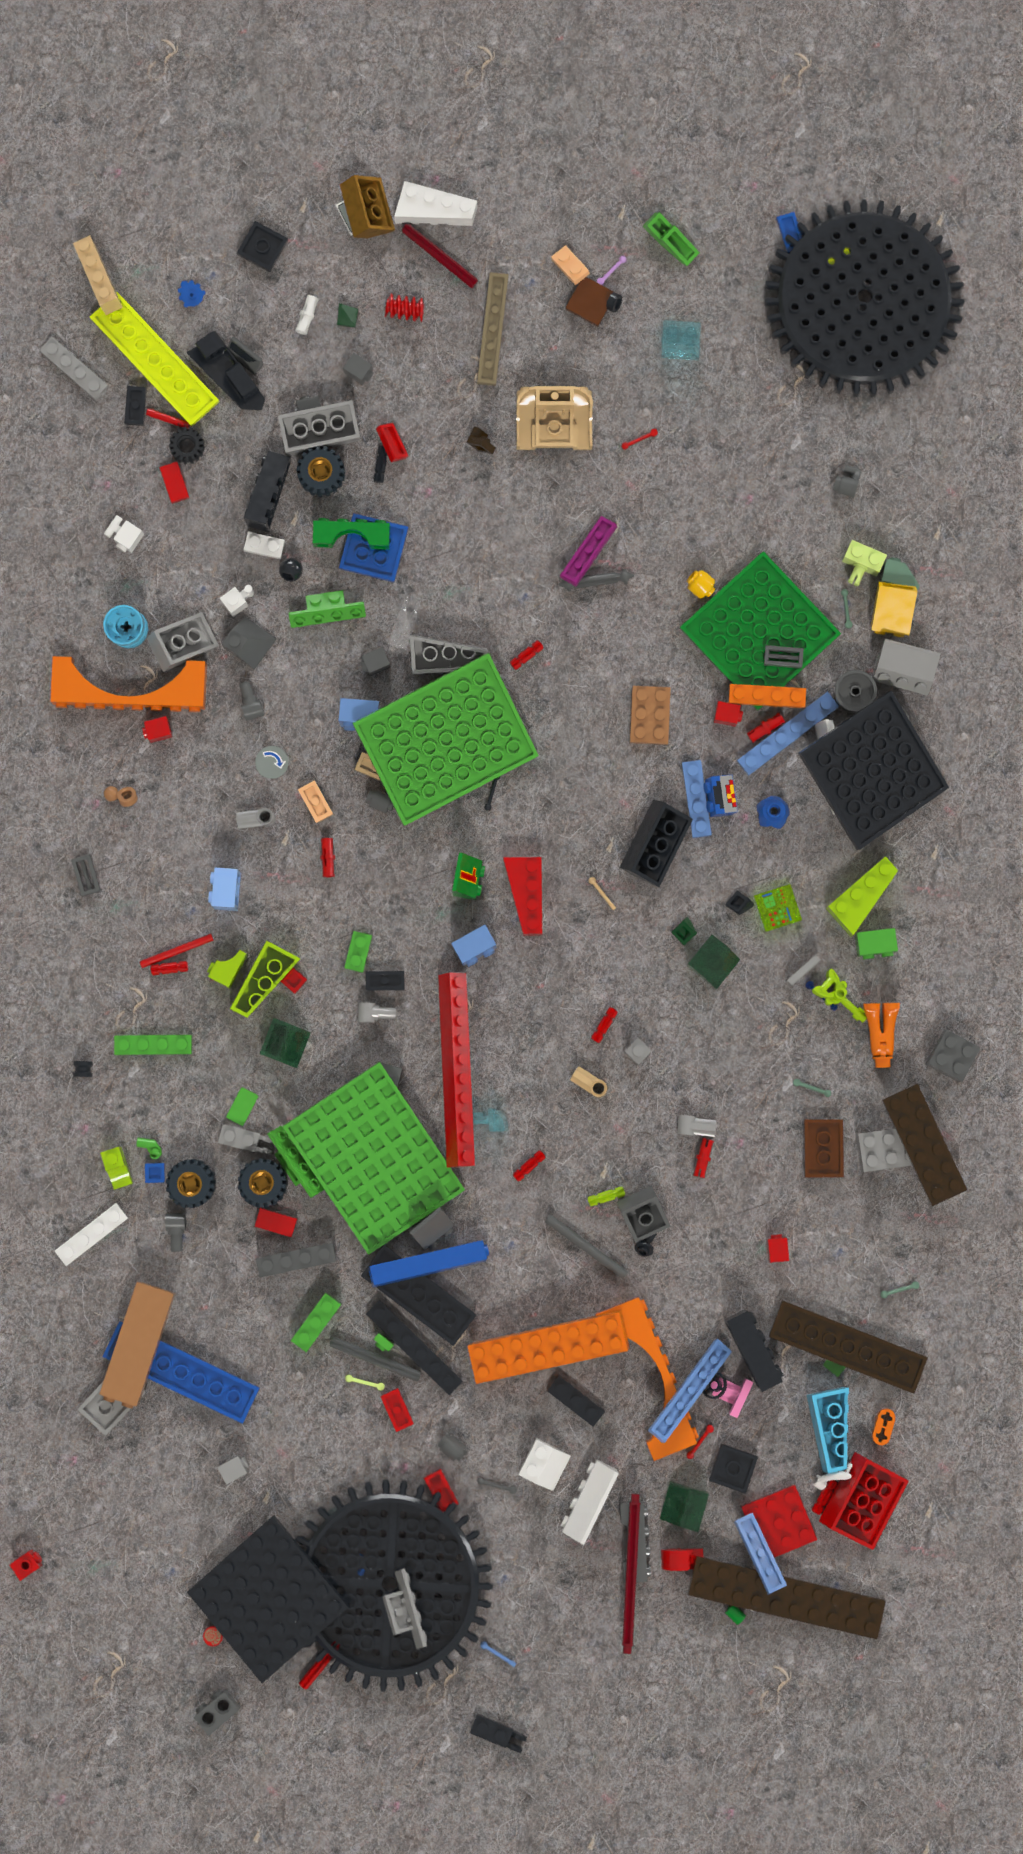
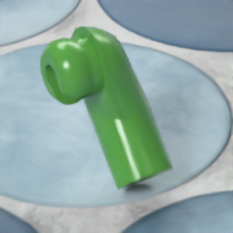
M138 1137L137 1147L147 1148L152 1159H158L161 1156L162 1150L156 1140Z

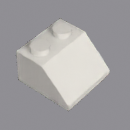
M536 1438L519 1471V1475L537 1485L554 1491L571 1455Z

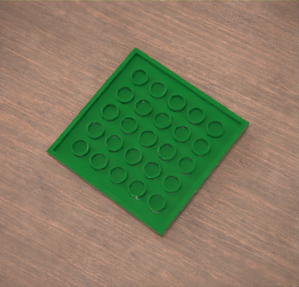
M764 551L680 627L682 632L731 684L777 687L786 686L841 635L839 630ZM765 646L803 648L802 669L765 666ZM769 651V654L799 656V653ZM768 658V661L798 663V661ZM752 705L757 711L763 707Z

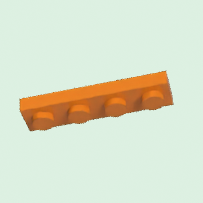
M730 684L728 703L805 708L806 688Z

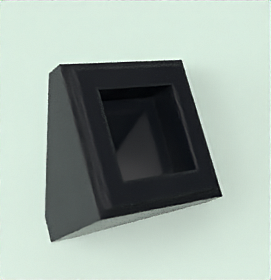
M736 891L725 906L736 914L741 915L751 909L754 903L745 895Z

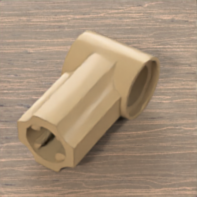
M578 1066L570 1081L594 1097H604L607 1093L606 1083ZM596 1084L604 1086V1091L601 1094H596L593 1091V1087Z

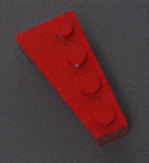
M503 857L523 936H542V857Z

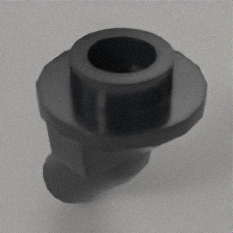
M657 1233L635 1244L634 1249L640 1256L646 1257L653 1254L654 1247L650 1243Z

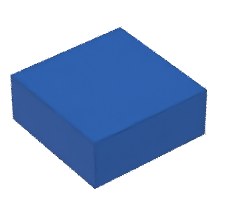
M165 1163L145 1164V1183L165 1182Z

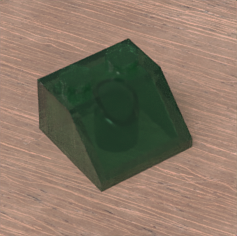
M711 934L687 964V967L717 990L740 959L724 943Z
M670 1481L660 1519L676 1526L699 1532L709 1493Z

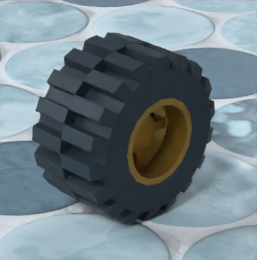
M316 446L314 450L312 448L308 449L309 452H304L302 459L299 458L297 476L301 486L313 496L318 495V497H322V495H326L328 497L332 492L335 494L338 487H342V481L345 480V468L341 457L333 449L329 450L325 446L323 448Z
M260 1158L259 1160H252L251 1163L245 1165L243 1170L241 1169L240 1177L237 1180L239 1185L237 1186L241 1197L247 1203L258 1208H269L272 1205L275 1206L278 1204V1201L283 1199V1195L287 1191L288 1181L283 1169L277 1163L269 1159Z
M186 1159L177 1163L167 1174L168 1178L165 1184H167L166 1191L169 1192V1198L173 1199L176 1205L179 1204L183 1208H195L205 1204L211 1199L216 1189L214 1171L212 1172L211 1167L202 1160Z

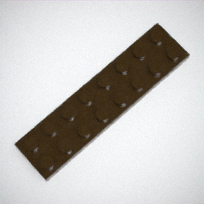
M783 1300L768 1336L915 1394L928 1359L926 1356Z

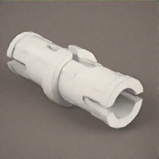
M307 295L303 310L299 313L300 319L295 330L296 332L307 335L311 320L315 316L314 311L319 300L317 297Z

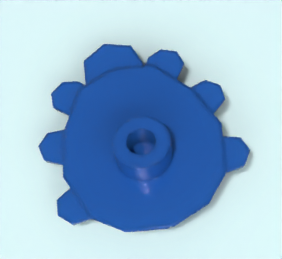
M190 280L189 283L182 281L180 284L182 288H178V292L181 293L179 300H183L184 307H194L200 304L203 300V295L206 293L200 289L201 285L199 283L195 285L193 280Z

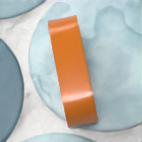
M884 1408L877 1414L871 1437L878 1445H885L890 1440L895 1423V1414L892 1410ZM889 1412L891 1420H887L885 1426H883L884 1419L881 1418V1415ZM884 1428L883 1434L886 1438L881 1439V1442H879L876 1434H880L881 1429Z

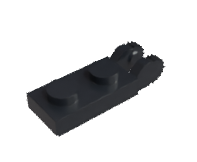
M480 1714L476 1715L470 1730L472 1735L501 1747H507L518 1753L522 1752V1748L517 1744L509 1742L510 1737L513 1736L520 1741H526L527 1736L514 1731L513 1728Z

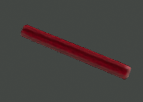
M409 223L404 225L402 232L470 288L476 286L478 283L476 277Z

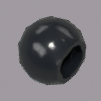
M288 558L281 562L279 573L284 580L293 582L302 576L303 567L297 559Z

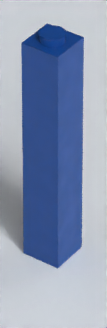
M483 1240L372 1265L368 1268L372 1288L485 1262L487 1256H489L487 1244L484 1245Z

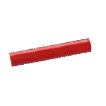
M150 408L147 409V416L182 428L187 427L189 429L190 427L189 423L185 420Z

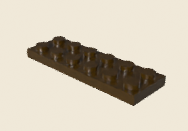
M915 1084L883 1099L882 1102L931 1206L967 1191L968 1189L919 1085Z

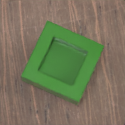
M380 1332L374 1338L376 1341L375 1345L383 1352L385 1349L390 1351L394 1346Z

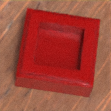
M293 967L280 982L296 994L306 983L307 979Z

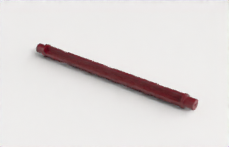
M635 1493L631 1494V1501H629L622 1641L623 1654H632V1646L634 1645L633 1633L641 1502H639L640 1494Z

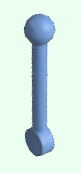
M481 1642L480 1647L482 1649H487L511 1666H516L514 1661L488 1646L487 1642Z

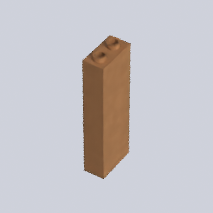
M140 1281L136 1282L99 1395L104 1396V1400L113 1403L117 1400L122 1402V1406L133 1409V1406H139L176 1293Z

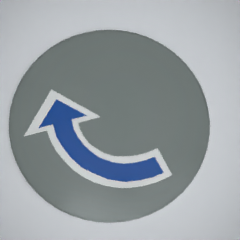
M267 746L261 749L255 760L257 771L263 777L269 779L282 776L286 772L289 763L285 751L277 746Z

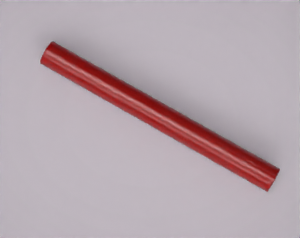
M208 934L139 962L141 967L145 968L214 941L212 934Z

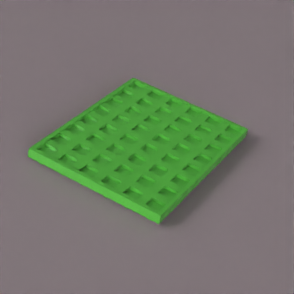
M380 1061L282 1126L368 1255L465 1191L452 1169L447 1168L446 1160Z

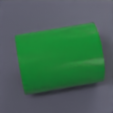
M731 1605L724 1612L736 1625H739L746 1617V1614L739 1607Z

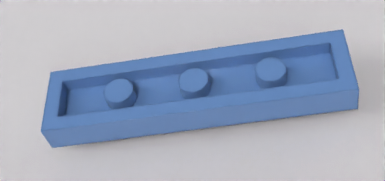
M701 760L682 762L689 817L693 819L690 825L692 838L711 836Z
M751 1513L734 1521L767 1593H773L787 1586L754 1514Z

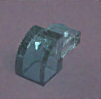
M488 1108V1116H485L484 1112L473 1113V1125L489 1124V1132L508 1131V1122L500 1111Z

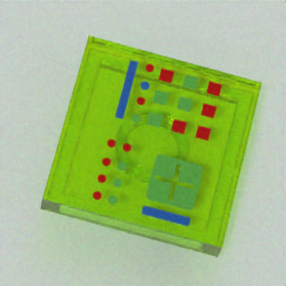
M790 884L753 896L765 932L802 921Z

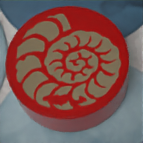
M209 1626L204 1631L203 1639L207 1645L217 1646L221 1643L223 1636L215 1626Z

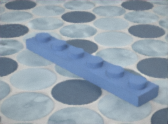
M827 691L743 755L737 762L748 776L839 708V705Z
M719 1339L713 1341L648 1429L662 1443L667 1441L732 1351Z

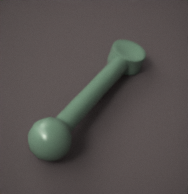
M843 589L841 595L844 599L845 627L849 629L853 624L849 616L848 590Z
M794 1079L793 1081L794 1086H802L824 1094L826 1097H830L832 1094L830 1090H822L802 1083L799 1079Z
M914 1281L908 1286L887 1292L882 1291L880 1296L887 1298L888 1295L904 1290L918 1289L919 1283Z

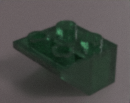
M273 1018L260 1054L298 1068L311 1032Z

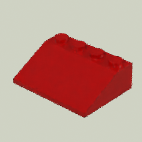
M854 1452L849 1461L853 1465L849 1472L852 1477L839 1481L819 1522L831 1530L874 1550L909 1480Z

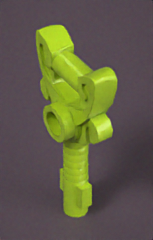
M832 968L829 969L826 973L827 979L821 986L814 987L812 993L820 998H824L827 1006L837 1005L838 1003L843 1004L853 1014L852 1017L856 1021L860 1020L863 1023L867 1019L864 1010L860 1007L857 1008L846 998L847 983L845 981L840 982L836 972ZM834 984L833 991L828 993V988Z

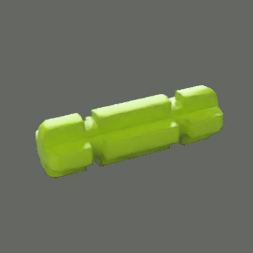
M617 1187L615 1190L611 1189L601 1192L596 1196H589L587 1198L590 1206H595L598 1203L601 1204L614 1200L616 1197L621 1198L625 1196V1191L623 1187Z

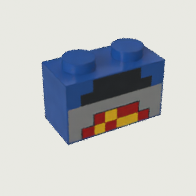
M733 775L712 776L705 779L704 792L707 794L708 799L706 808L710 813V817L728 816L737 813Z

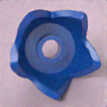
M769 796L760 801L756 806L759 813V824L763 827L772 826L781 829L790 815L788 804L778 796ZM771 808H776L777 814H772Z

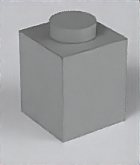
M637 1038L624 1053L638 1066L652 1050Z
M240 1454L217 1467L226 1485L249 1472L247 1469L249 1464L245 1457L241 1458Z

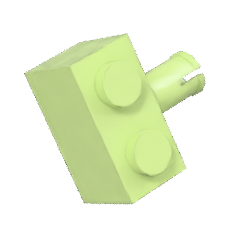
M852 540L842 562L854 567L848 582L852 584L856 577L854 586H859L864 572L877 577L887 555Z

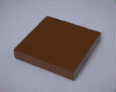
M585 277L579 282L565 310L599 327L608 311L606 304L613 291Z

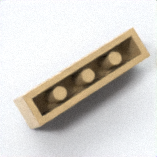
M89 235L74 242L75 250L105 315L123 308L91 236Z

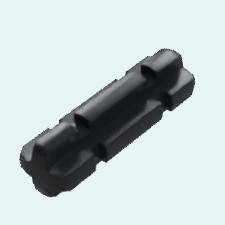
M379 446V456L376 459V473H374L373 480L376 483H383V473H385L387 463L386 456L388 455L384 446Z

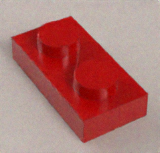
M398 1388L380 1396L396 1432L414 1424Z

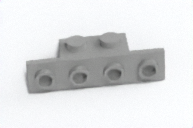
M405 1568L395 1571L400 1591L382 1596L392 1633L396 1635L411 1630L416 1649L426 1647L427 1637L425 1632L422 1631L420 1624L421 1615L416 1610V1598L410 1589V1577Z

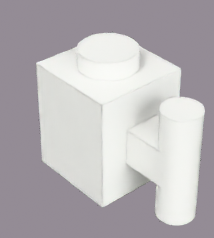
M116 515L104 532V535L110 538L115 532L114 541L117 544L116 547L123 552L127 550L132 553L144 536V533L127 520L122 527L119 526L123 519Z
M246 585L240 593L234 587L220 597V600L232 617H235L248 607L245 599L252 597L254 591L250 585Z

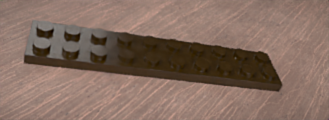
M700 1556L695 1558L687 1593L688 1596L878 1639L886 1603L884 1599L783 1576L787 1586L768 1594L756 1569Z

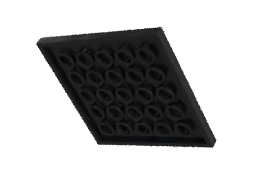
M892 691L886 692L798 753L856 850L862 849L949 788Z
M275 1515L269 1518L187 1591L193 1601L261 1683H264L350 1607Z

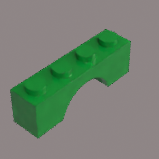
M318 518V521L313 520V547L333 548L335 542L341 536L357 534L368 542L370 549L390 550V523H386L385 520H375V523L367 522L364 519H357L356 522H348V519L329 521L328 518Z

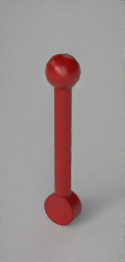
M652 429L650 433L628 443H622L621 447L626 450L629 446L648 437H656L658 431Z
M712 1425L706 1426V1431L691 1452L687 1453L688 1459H693L694 1453L706 1436L714 1431Z

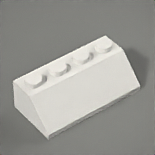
M597 1459L595 1463H590L586 1471L589 1475L586 1481H581L578 1488L580 1494L578 1498H573L569 1506L572 1510L569 1516L565 1515L560 1525L563 1527V1533L583 1545L619 1474L617 1469Z

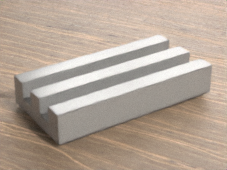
M813 956L785 982L789 986H793L820 962L818 956Z

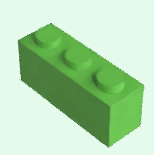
M326 1292L291 1339V1342L307 1352L342 1303Z

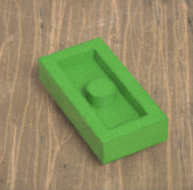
M353 931L345 969L364 972L372 935Z

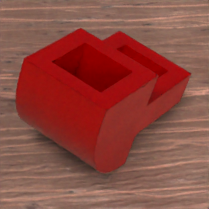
M703 1548L661 1549L662 1569L669 1571H689V1569H693L696 1556L703 1557Z

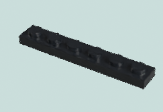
M380 1300L366 1313L448 1395L463 1382Z

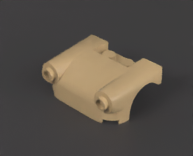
M575 386L521 387L516 392L517 450H535L536 448L592 450V391L588 390L587 387Z

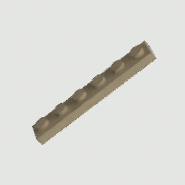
M490 272L477 384L496 386L509 274Z

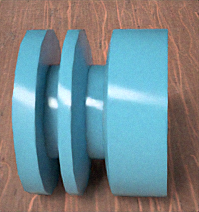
M118 605L110 609L105 615L103 622L104 632L107 637L115 644L127 649L135 648L142 644L147 638L149 631L148 622L144 615L128 605ZM129 624L132 628L128 629L127 632L124 630V627H127Z

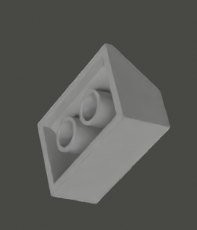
M885 639L875 666L873 679L875 682L928 696L941 653Z

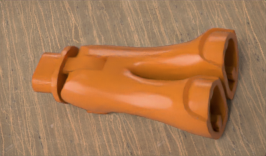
M880 1003L863 1004L869 1027L872 1059H875V1068L891 1067L890 1059H893L895 1023L900 1003H882V1033L880 1029Z

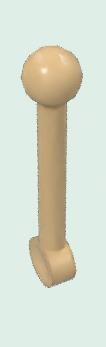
M590 877L589 883L594 885L612 910L616 909L596 883V879Z

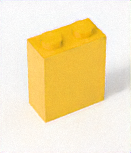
M878 582L871 630L881 635L887 632L893 633L896 637L909 636L917 588Z

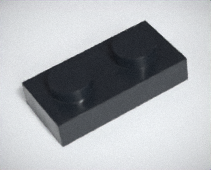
M127 386L125 425L144 426L146 387Z
M366 971V991L405 990L404 971Z

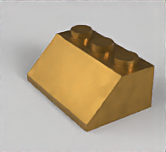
M353 175L339 184L354 238L367 239L395 231L380 177Z

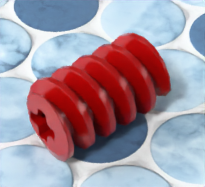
M390 294L386 302L385 317L390 312L391 318H394L397 313L400 320L405 315L407 321L412 316L413 321L416 322L418 317H420V321L423 322L425 308L423 298H420L419 302L416 303L415 297L409 302L408 296H405L404 300L401 301L400 295L394 300L393 294Z

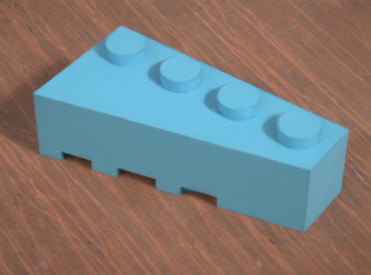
M840 1387L807 1395L822 1471L825 1473L847 1469L849 1387Z

